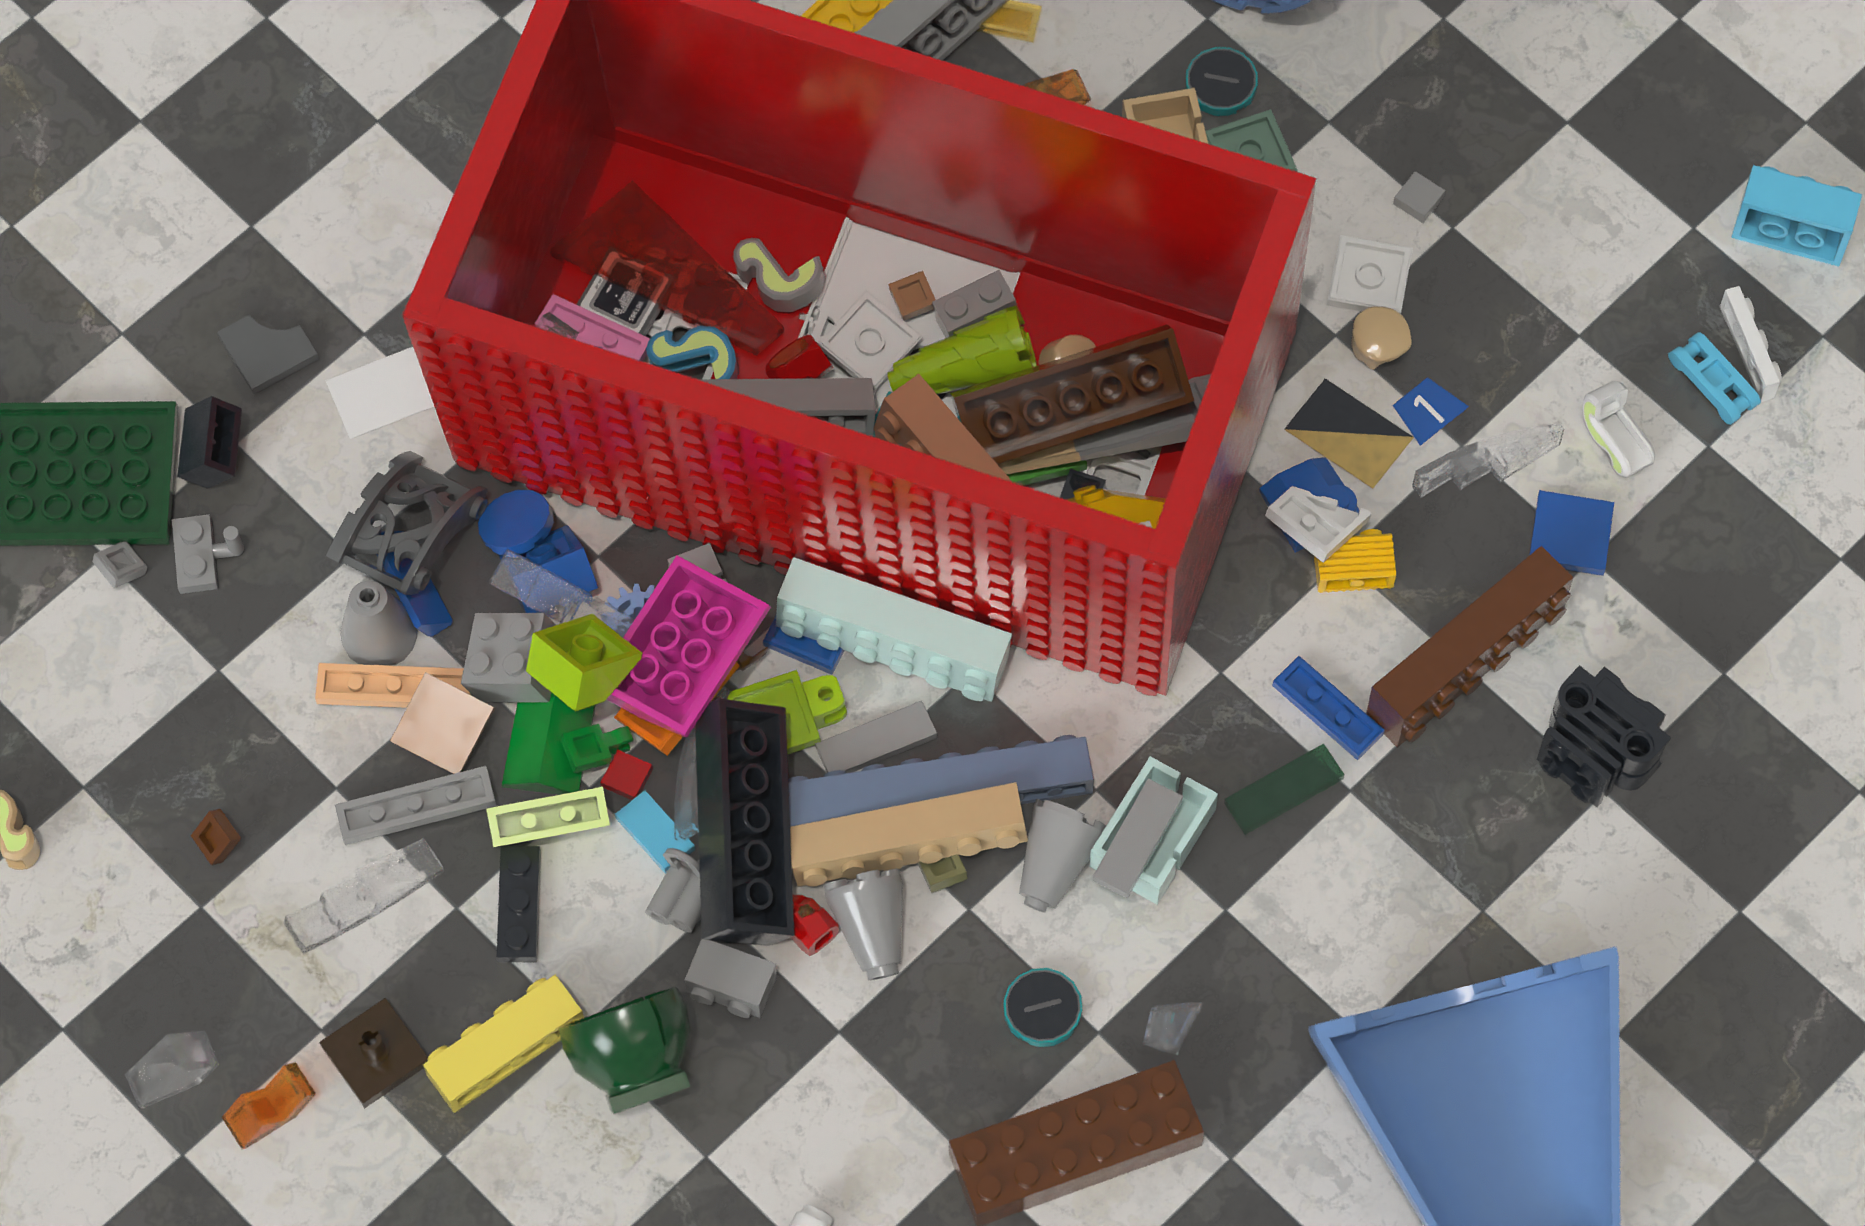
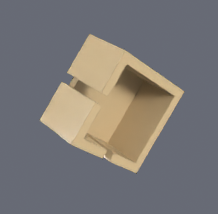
M1195 88L1123 100L1122 117L1208 144L1204 124L1201 123L1202 116Z

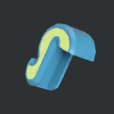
M698 326L692 328L677 342H675L672 331L665 330L653 335L648 341L646 351L651 365L679 372L711 363L715 379L738 378V364L734 348L728 336L716 327Z

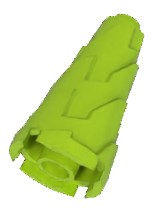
M1014 305L983 317L984 320L954 331L952 336L921 347L918 353L893 363V371L887 372L892 391L894 392L918 374L938 395L972 387L1037 366L1029 333L1025 332L1024 327H1020L1025 322L1018 306Z

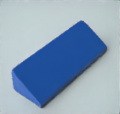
M394 531V534L401 533L404 531ZM390 552L387 554L383 568L386 572L403 580L413 561L409 558L403 559L400 562L398 571L394 564V552ZM431 578L425 589L419 591L418 594L405 595L395 589L413 625L426 636L433 637L453 623V619Z

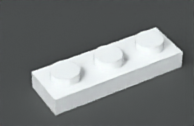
M1740 286L1726 289L1720 309L1752 385L1758 393L1761 402L1774 399L1778 386L1782 381L1781 371L1775 361L1771 362L1767 352L1768 342L1766 335L1762 329H1757L1754 322L1755 313L1752 302L1748 297L1744 298Z

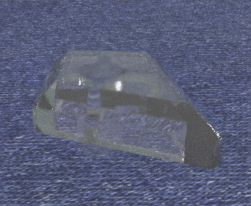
M1187 1002L1151 1006L1142 1045L1178 1055L1203 1008V1003Z

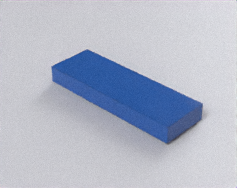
M1300 656L1273 680L1272 686L1356 760H1359L1384 735L1385 730Z

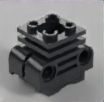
M1579 665L1558 690L1549 719V728L1545 731L1536 760L1540 762L1541 768L1553 778L1559 777L1571 787L1572 793L1579 800L1586 803L1590 802L1595 807H1598L1602 803L1604 795L1607 797L1612 792L1614 785L1628 791L1636 790L1643 786L1661 766L1660 757L1672 737L1660 729L1666 714L1651 702L1633 695L1613 672L1604 666L1594 677Z

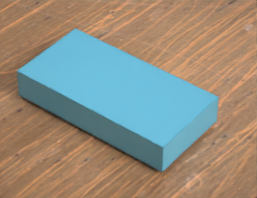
M645 790L615 813L617 821L665 874L670 867V864L663 856L666 849L675 848L689 855L695 851V845Z

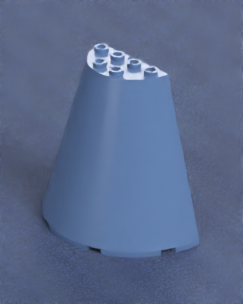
M1617 947L1308 1027L1311 1039L1424 1226H1620L1619 954Z

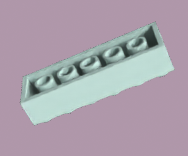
M794 557L777 596L776 626L780 627L789 636L796 638L805 636L817 640L820 646L829 650H838L841 647L843 650L853 653L854 657L863 662L874 663L877 661L888 665L897 674L904 676L914 674L925 678L926 682L934 687L947 688L948 686L962 691L965 697L974 701H983V699L990 702L993 701L1008 660L1012 634Z

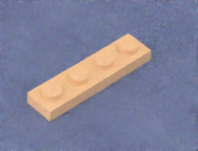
M319 663L315 700L317 704L407 708L425 672L471 696L472 694L461 684L464 668Z

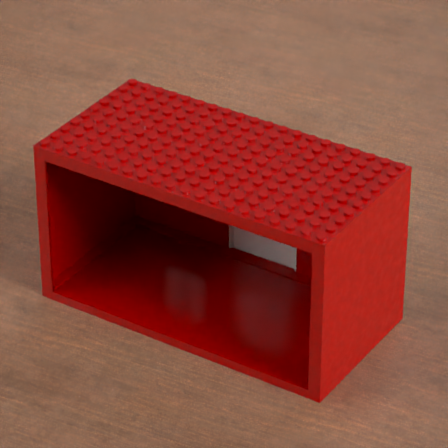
M536 0L402 317L455 463L461 468L469 471H476L479 468L491 472V476L499 481L511 483L512 480L526 484L525 486L529 490L539 494H547L548 491L560 495L561 499L569 504L582 506L584 503L596 507L599 513L608 517L616 518L618 515L632 519L631 521L641 528L653 529L654 526L666 530L669 536L677 540L688 541L690 538L702 542V545L710 543L714 552L723 553L726 550L738 554L741 560L754 565L763 562L774 566V569L783 575L787 574L794 557L1012 634L1010 647L1014 645L1026 649V653L1034 658L1047 660L1050 657L1062 661V665L1070 670L1083 672L1086 669L1098 673L1102 680L1109 683L1119 684L1122 681L1134 685L1137 691L1145 695L1156 696L1159 693L1166 696L1296 334L1317 178L751 0ZM748 238L760 239L787 276L793 274L796 269L814 257L819 256L825 277L822 291L810 304L793 312L773 310L765 305L759 296L755 277L749 283H744L738 276L733 258L737 244ZM612 247L637 260L641 257H647L675 266L680 270V275L662 318L653 322L647 335L652 337L665 330L672 331L673 333L674 329L678 327L689 330L698 326L716 327L728 336L734 348L738 364L737 379H769L765 369L767 363L774 355L797 338L806 336V334H811L818 343L833 326L828 319L835 324L865 290H868L901 318L889 291L888 284L923 270L937 300L1000 270L1016 299L1017 306L1024 319L1025 324L1020 325V327H1024L1025 332L1029 333L1037 366L1039 365L1040 354L1044 347L1050 342L1065 336L1081 335L1087 337L1097 347L1168 325L1174 330L1188 380L1209 374L1211 376L1186 442L1154 447L1149 458L1146 460H1140L1124 454L1086 460L1087 470L1080 471L1093 476L1096 467L1104 464L1139 476L1140 484L1136 494L1166 498L1156 528H1152L651 365L648 356L642 362L535 327V322L553 294L577 305L609 248ZM703 275L734 285L737 288V294L724 322L717 323L689 314L683 310L695 277ZM934 309L905 321L923 336L922 341L915 349L945 339L936 321ZM711 363L708 364L702 379H715ZM830 371L822 378L852 377L834 371ZM889 379L874 393L875 414L879 410L888 391L893 392ZM959 390L947 392L942 399L956 417L950 393Z

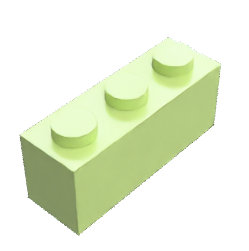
M603 787L486 809L493 847L610 825Z

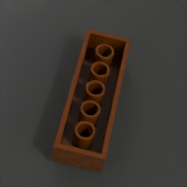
M1168 325L950 393L957 418L997 464L1195 401L1174 330Z
M1540 546L1375 683L1371 688L1366 714L1385 730L1384 735L1397 748L1406 740L1410 743L1414 742L1426 730V723L1435 716L1438 719L1444 717L1454 707V700L1463 692L1466 695L1474 692L1483 682L1481 677L1491 669L1494 672L1500 670L1510 660V653L1518 646L1522 649L1526 648L1538 636L1539 632L1537 630L1546 623L1550 626L1555 624L1565 614L1567 610L1565 604L1571 597L1569 591L1574 577Z
M1175 1060L949 1140V1156L976 1226H982L1201 1147L1204 1131Z

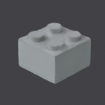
M475 613L461 684L475 698L483 702H549L551 691L528 674L526 667L533 633L556 624L545 613Z

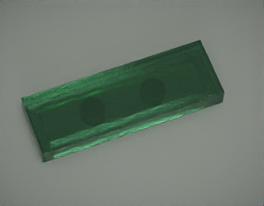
M1323 743L1225 798L1224 804L1246 835L1344 779L1345 774Z

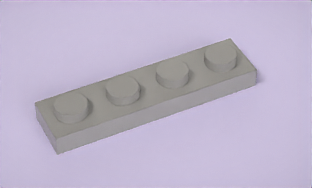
M487 766L335 804L345 845L497 806Z

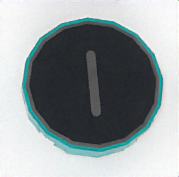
M1214 47L1202 51L1192 59L1186 71V89L1195 88L1201 111L1213 116H1229L1237 113V110L1242 109L1244 106L1246 108L1251 104L1257 92L1258 73L1253 62L1242 52L1229 47Z
M1050 968L1031 969L1019 975L1009 985L1004 998V1017L1011 1033L1018 1039L1020 1037L1023 1041L1036 1047L1055 1046L1067 1040L1074 1033L1082 1016L1081 994L1075 983L1062 972Z

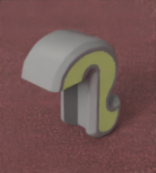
M748 238L737 244L733 258L738 276L744 283H749L755 277L759 296L764 304L773 310L793 312L810 304L822 291L825 277L819 256L814 257L796 269L793 274L787 276L760 239Z

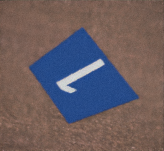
M1428 377L1392 405L1420 446L1469 407Z

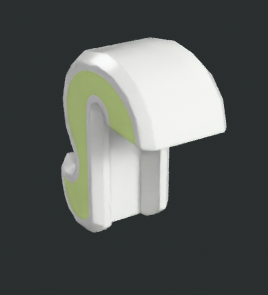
M1611 381L1585 395L1582 405L1583 417L1594 441L1609 454L1611 467L1618 475L1628 477L1654 464L1655 451L1650 441L1624 407V404L1627 402L1628 388L1623 383Z

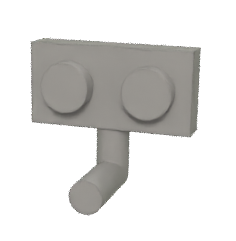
M210 514L172 519L177 585L180 594L218 589L215 559L239 556L244 551L237 528L234 526L226 527L223 531L226 542L214 544Z

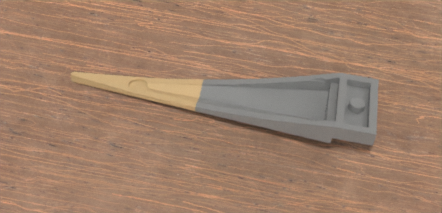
M1211 374L1194 377L1189 380L1195 400L1193 402L999 463L998 466L1007 475L1186 442Z

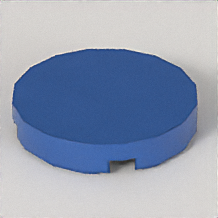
M516 490L508 492L493 500L486 507L478 521L479 535L486 547L491 548L498 555L514 556L525 553L536 547L534 543L541 537L544 540L548 536L554 523L553 511L543 495L535 491Z

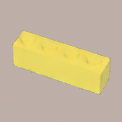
M556 974L549 979L541 978L529 986L526 991L527 994L515 1002L510 1000L503 1003L495 1010L492 1018L482 1025L480 1023L471 1025L461 1034L460 1040L449 1047L447 1045L441 1046L428 1056V1061L423 1064L426 1074L453 1113L561 1040L559 1028L584 1018L581 1008Z

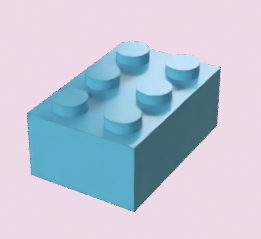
M1753 165L1731 238L1839 267L1853 232L1862 194L1853 192L1844 186L1834 187L1822 184L1807 176L1796 177L1781 173L1773 167Z

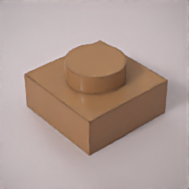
M923 270L888 284L889 291L904 321L933 310L932 302L936 299Z

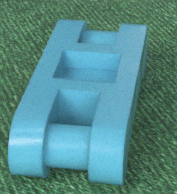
M1697 332L1688 339L1686 346L1683 348L1678 346L1669 352L1668 357L1672 365L1677 370L1683 371L1718 410L1720 417L1725 423L1733 424L1741 418L1740 413L1746 409L1752 410L1761 403L1755 389L1704 334ZM1699 356L1703 357L1704 360L1698 364L1693 358ZM1731 389L1738 396L1733 401L1726 395Z

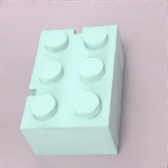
M1151 756L1149 757L1091 849V868L1097 870L1147 779L1177 793L1179 790L1180 772ZM1189 777L1186 778L1183 784V800L1132 890L1157 905L1174 879L1176 869H1180L1216 811L1218 793Z

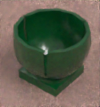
M678 987L644 996L645 1000L643 997L631 1000L559 1028L563 1051L574 1071L607 1093L605 1097L613 1114L690 1087L685 1071L680 1069V1064L684 1057L691 1028L687 1006Z

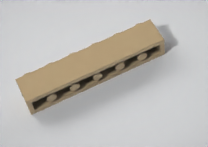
M1016 782L790 827L791 864L798 887L804 885L819 886L826 881L840 878L855 879L857 874L863 872L900 869L906 865L919 863V861L931 864L938 862L942 858L957 854L972 856L982 850L997 847L1004 849L1012 848L1019 843L1028 841Z

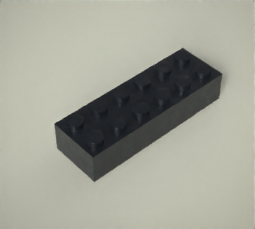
M719 698L708 704L695 724L702 939L770 946L794 936L786 707Z

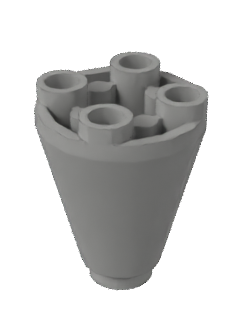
M899 869L882 872L873 870L857 874L855 880L847 882L846 879L824 884L827 903L862 972L867 971L868 980H876L899 974L897 964L901 963L903 887Z

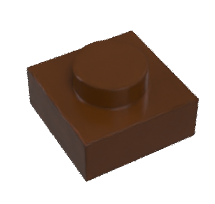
M221 809L209 811L191 834V837L211 865L223 863L241 839Z

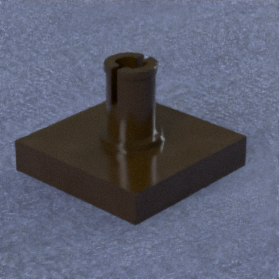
M386 998L319 1042L323 1051L364 1109L424 1069L423 1064L428 1061L427 1055Z

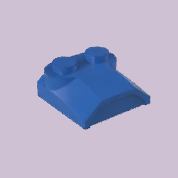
M1326 457L1311 458L1278 473L1259 488V492L1268 507L1291 486L1310 491L1315 496H1326L1338 500V507L1357 513L1360 511L1357 507L1355 493L1343 484ZM1282 530L1295 553L1304 549L1302 545Z

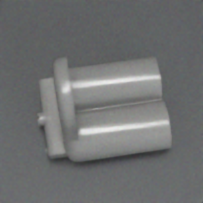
M668 848L663 856L670 864V867L645 912L652 919L667 925L671 923L676 928L691 933L701 916L699 859L696 861L692 856L681 850Z

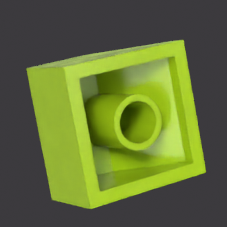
M589 614L534 632L526 672L566 703L567 706L571 707L574 711H578L606 701L640 661L642 652L594 614Z

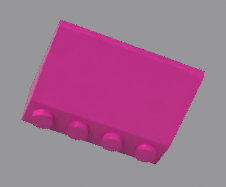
M676 556L623 637L642 652L641 659L607 700L639 718L687 738L769 612L770 605L689 561Z

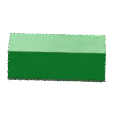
M552 692L549 702H518L502 787L557 795L580 791L583 771L573 773L562 745L561 737L563 733L591 726L596 704L574 711Z

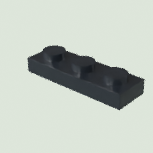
M501 846L496 952L498 963L537 962L540 846Z

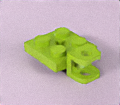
M794 670L724 693L725 699L786 707L787 754L821 742L817 730L836 724L847 716L845 701L838 680L832 675L820 676L801 684L798 672Z

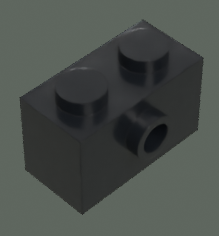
M213 396L185 408L177 477L207 489L235 477L242 408Z

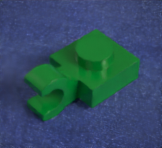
M599 724L563 733L561 737V742L573 773L610 764L611 754H615L617 749L623 752L630 751L629 743L634 740L628 726L602 733Z

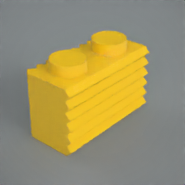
M1378 529L1364 530L1359 535L1352 536L1324 563L1314 556L1319 593L1325 591L1328 593L1332 591L1345 592L1347 590L1360 591L1362 589L1375 590L1378 588L1391 589L1394 587L1396 568L1392 533L1382 534V531Z

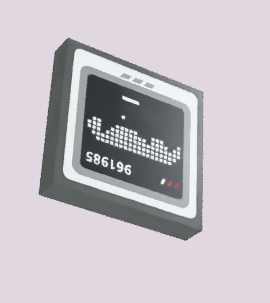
M610 247L577 305L646 336L677 282L675 277Z

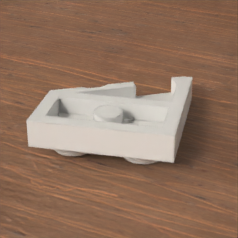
M1291 486L1268 507L1265 516L1324 563L1368 523L1372 513L1364 508H1360L1359 513L1337 506L1338 500L1326 496H1315L1310 491Z

